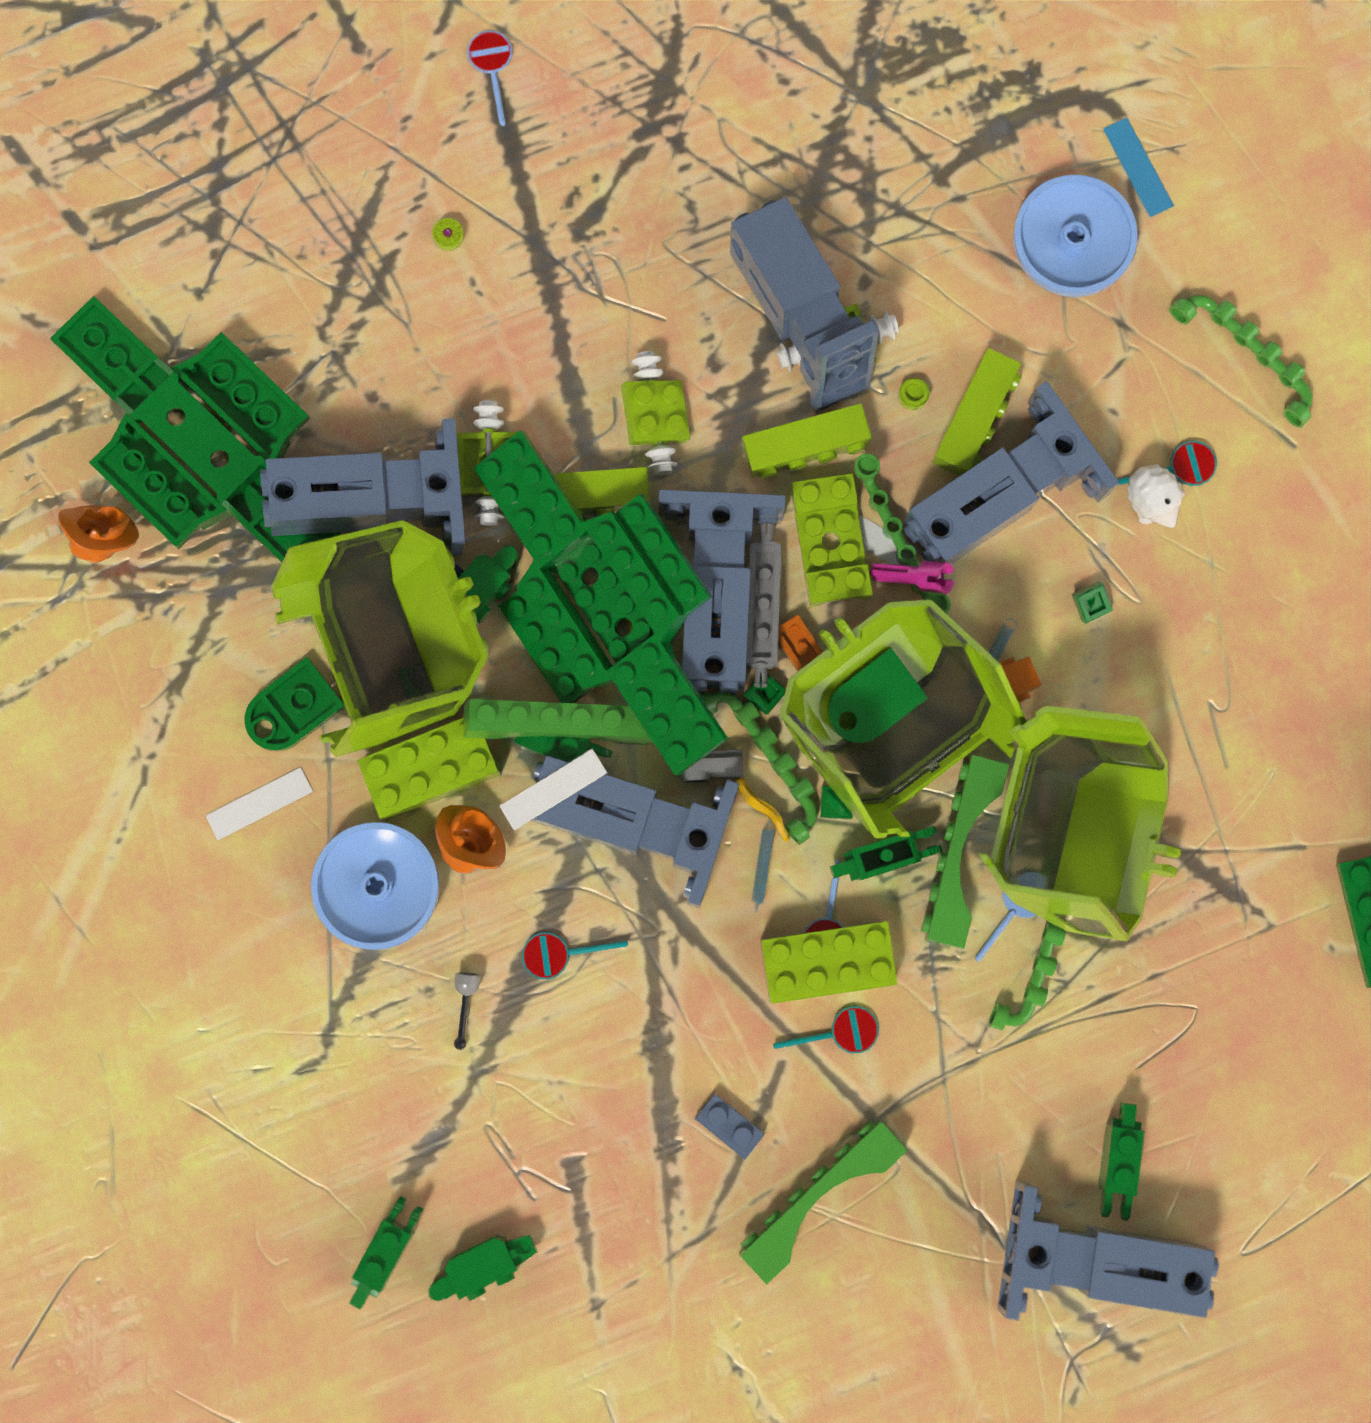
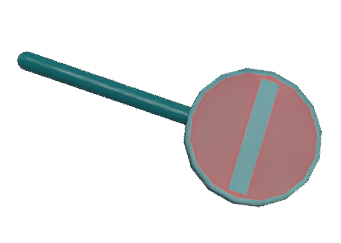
M1187 441L1179 445L1173 452L1170 460L1171 466L1166 467L1170 473L1173 472L1181 483L1189 486H1200L1213 477L1217 468V461L1213 450L1205 443ZM1129 477L1117 479L1119 481L1118 485L1128 483Z
M542 932L533 935L526 942L522 952V961L525 969L532 976L539 979H552L559 976L565 970L569 962V955L627 947L628 942L619 941L568 949L561 937L553 933Z
M850 1006L841 1010L835 1016L832 1023V1031L776 1042L773 1044V1047L778 1049L833 1038L842 1050L848 1053H862L869 1050L875 1044L879 1035V1027L875 1016L869 1010L860 1006Z

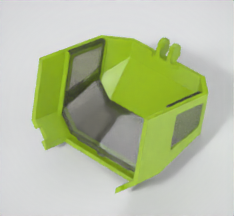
M404 520L290 547L272 583L273 597L280 599L281 608L280 612L275 613L276 625L312 616L351 720V725L348 728L323 734L319 737L323 744L328 742L332 744L330 745V752L335 757L382 744L455 715L470 695L488 658V645L484 637H480L477 629V617L473 610L479 606L480 599L477 595L466 597V591L470 590L473 586L472 579L464 577L458 580L454 570L455 561L450 551H447L444 542Z
M932 600L889 602L853 630L850 629L843 618L839 617L836 619V627L844 637L835 642L833 635L829 631L823 629L819 632L822 641L828 649L788 679L780 711V717L801 752L874 838H886L887 834L897 833L899 837H910L908 831L891 814L987 739H990L1011 759L1015 747L1012 745L1014 739L1008 731L1018 724L1022 726L1027 722L1001 664ZM887 648H892L928 699L871 741L857 743L840 737L830 726L827 717V704L831 694L840 684ZM849 711L843 712L839 717V725L842 729L851 728L854 724V716Z
M1046 705L1035 713L1036 716L1022 726L1018 724L1008 731L1018 744L1015 762L991 858L986 854H978L1002 891L1018 906L1068 932L1128 941L1142 920L1152 873L1164 877H1175L1178 869L1174 866L1154 863L1156 854L1166 858L1179 859L1182 850L1176 847L1159 844L1168 804V760L1141 717Z

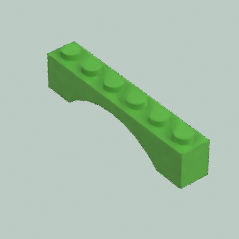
M469 699L464 706V738L499 739L555 736L596 739L618 744L650 745L653 742L630 706Z
M972 755L969 757L968 762L963 761L961 764L958 779L963 780L961 791H955L951 810L956 811L953 823L947 822L943 840L948 841L946 852H940L936 870L941 871L938 884L932 883L928 901L933 902L931 913H925L921 932L926 933L924 940L957 949H965L972 917L965 904L961 888L960 863L962 849L968 832L977 817L990 803L1002 795L1009 768L1007 763Z
M871 1120L858 1131L857 1134L860 1138L852 1146L847 1142L834 1154L837 1160L829 1168L825 1165L821 1166L810 1177L814 1182L805 1190L799 1187L787 1199L790 1203L789 1206L782 1212L776 1209L764 1221L766 1227L758 1235L753 1231L741 1242L740 1245L743 1249L739 1252L740 1256L766 1285L790 1263L792 1247L798 1228L807 1212L820 1197L833 1187L851 1178L872 1173H885L908 1151L880 1120L875 1124Z

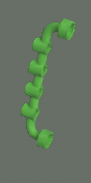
M1204 295L1191 296L1187 300L1178 298L1169 309L1175 320L1187 325L1197 315L1195 308H1204L1210 313L1211 319L1217 325L1226 327L1233 334L1234 340L1239 345L1248 347L1256 354V359L1261 365L1270 367L1277 373L1283 385L1297 391L1300 396V402L1292 401L1283 411V414L1292 425L1299 428L1303 427L1311 418L1309 409L1313 401L1311 389L1301 379L1305 375L1303 367L1296 362H1291L1288 366L1279 359L1282 355L1281 348L1272 341H1269L1264 346L1256 338L1259 334V329L1253 322L1245 321L1241 325L1233 318L1237 310L1229 301L1223 300L1218 304L1215 300Z
M872 454L859 456L854 465V472L859 479L863 480L866 490L870 495L869 507L879 513L884 523L882 528L883 534L887 538L892 539L898 551L896 554L897 562L900 565L919 566L915 559V548L908 545L901 531L902 522L894 517L887 504L889 500L887 493L880 490L875 480L880 469L879 460ZM881 497L884 503L877 505L873 498ZM887 525H896L898 531L890 532ZM908 551L912 558L909 560L902 558L901 552ZM910 584L912 591L920 594L922 600H932L946 614L948 613L950 600L945 594L922 592L917 585Z
M719 691L709 695L707 692L699 693L712 714L718 711L716 706L718 703H726L730 706L738 722L746 728L757 748L765 754L773 770L786 783L795 800L802 805L805 810V816L802 821L795 817L785 824L786 830L798 845H801L810 838L808 831L815 825L817 819V807L810 796L815 792L812 784L806 777H802L800 780L797 779L792 772V769L796 767L795 761L786 751L781 755L773 746V744L778 742L776 735L768 726L763 729L760 728L755 721L760 716L759 712L750 701L743 704L733 693H719Z
M1042 852L1038 859L1035 875L1044 878L1046 870L1049 869L1048 877H1050L1055 867L1056 856L1053 855L1051 859L1049 853ZM1048 921L1042 933L1039 953L1036 955L1033 963L1030 982L1024 992V1002L1021 1010L1018 1013L1011 1014L1009 1006L996 1003L990 1016L989 1027L1002 1031L1005 1026L1016 1027L1022 1025L1031 1018L1036 1005L1044 1006L1048 989L1042 987L1045 975L1052 977L1055 972L1057 959L1051 957L1054 945L1062 946L1066 936L1064 929Z

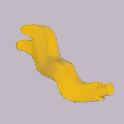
M739 777L736 779L735 783H739L738 791L744 801L753 809L765 814L773 822L784 842H788L790 840L789 834L778 811L756 796L748 787L744 778L741 779Z

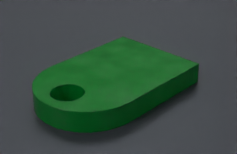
M887 648L833 691L827 704V717L830 726L840 737L851 742L863 743L880 736L928 699V697L893 649ZM849 711L854 716V724L849 729H842L839 725V717L843 712Z
M306 656L250 701L245 712V728L249 737L260 747L269 751H285L296 746L344 709L345 704ZM263 721H269L273 727L271 735L266 738H260L256 733L258 724Z

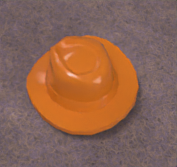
M87 505L63 509L58 514V523L69 539L71 553L91 563H98L111 558L115 552L135 545L139 538L136 524L119 507Z
M449 805L442 808L436 819V837L441 849V858L452 870L458 873L470 874L476 868L495 869L503 864L506 855L505 840L500 828L487 813L474 806Z

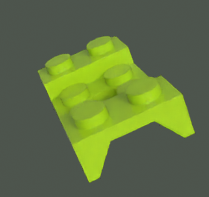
M853 473L792 482L791 494L809 607H817L828 602L853 598L871 599L873 593L868 564H866ZM827 534H833L838 537L840 545L834 550H829L823 546L822 538Z

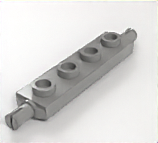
M766 523L761 524L760 541L750 544L746 667L755 669L754 686L760 688V677L762 676V688L767 687L768 669L778 667L782 545L773 542L774 525L768 523L767 535Z

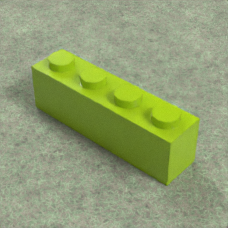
M991 348L987 349L933 458V464L961 476L980 463L983 456L977 453L982 443L987 446L989 445L996 431L991 425L995 417L1002 418L1009 404L1004 398L1008 390L1015 392L1022 378V375L1017 373L1022 363Z
M862 403L744 435L742 436V447L751 477L759 476L762 480L774 477L778 474L777 471L789 468V471L803 469L811 461L819 460V463L832 461L840 453L848 452L849 455L861 453L866 450V446L870 445L872 436Z
M647 467L554 474L574 506L583 515L595 514V517L608 512H617L638 494H644L650 502Z

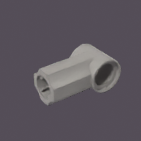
M742 750L710 752L682 773V782L711 781L710 779L743 777Z

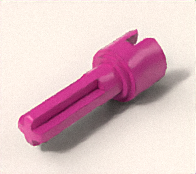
M924 561L920 566L874 563L870 570V575L874 581L917 585L922 592L947 594L954 585L952 579H944V574L954 572L953 566L945 562Z

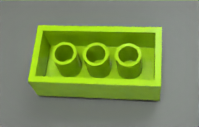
M464 718L357 760L378 816L384 822L501 775L487 739L464 738Z
M888 921L760 940L770 1004L898 985Z

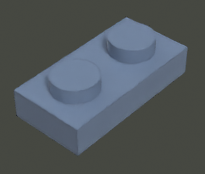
M716 1094L712 1096L695 1118L743 1159L748 1157L765 1135Z

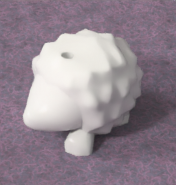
M1158 464L1140 467L1129 477L1127 487L1129 493L1128 500L1132 503L1134 511L1138 513L1139 523L1146 525L1155 522L1165 527H1175L1179 507L1185 495L1181 484L1177 482L1174 474L1170 473L1166 468H1161Z

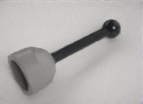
M455 973V988L463 995L458 1038L454 1041V1047L457 1050H463L466 1047L464 1034L468 999L479 988L481 975Z

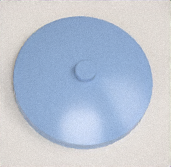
M1085 175L1060 176L1037 187L1022 204L1013 230L1014 250L1025 273L1036 284L1047 291L1068 297L1093 295L1113 285L1124 274L1131 263L1138 238L1134 214L1124 197L1109 184Z
M363 823L344 830L335 836L322 850L315 863L311 879L313 905L323 925L331 934L344 943L368 950L389 949L412 939L429 922L439 897V874L430 851L412 833L388 823Z

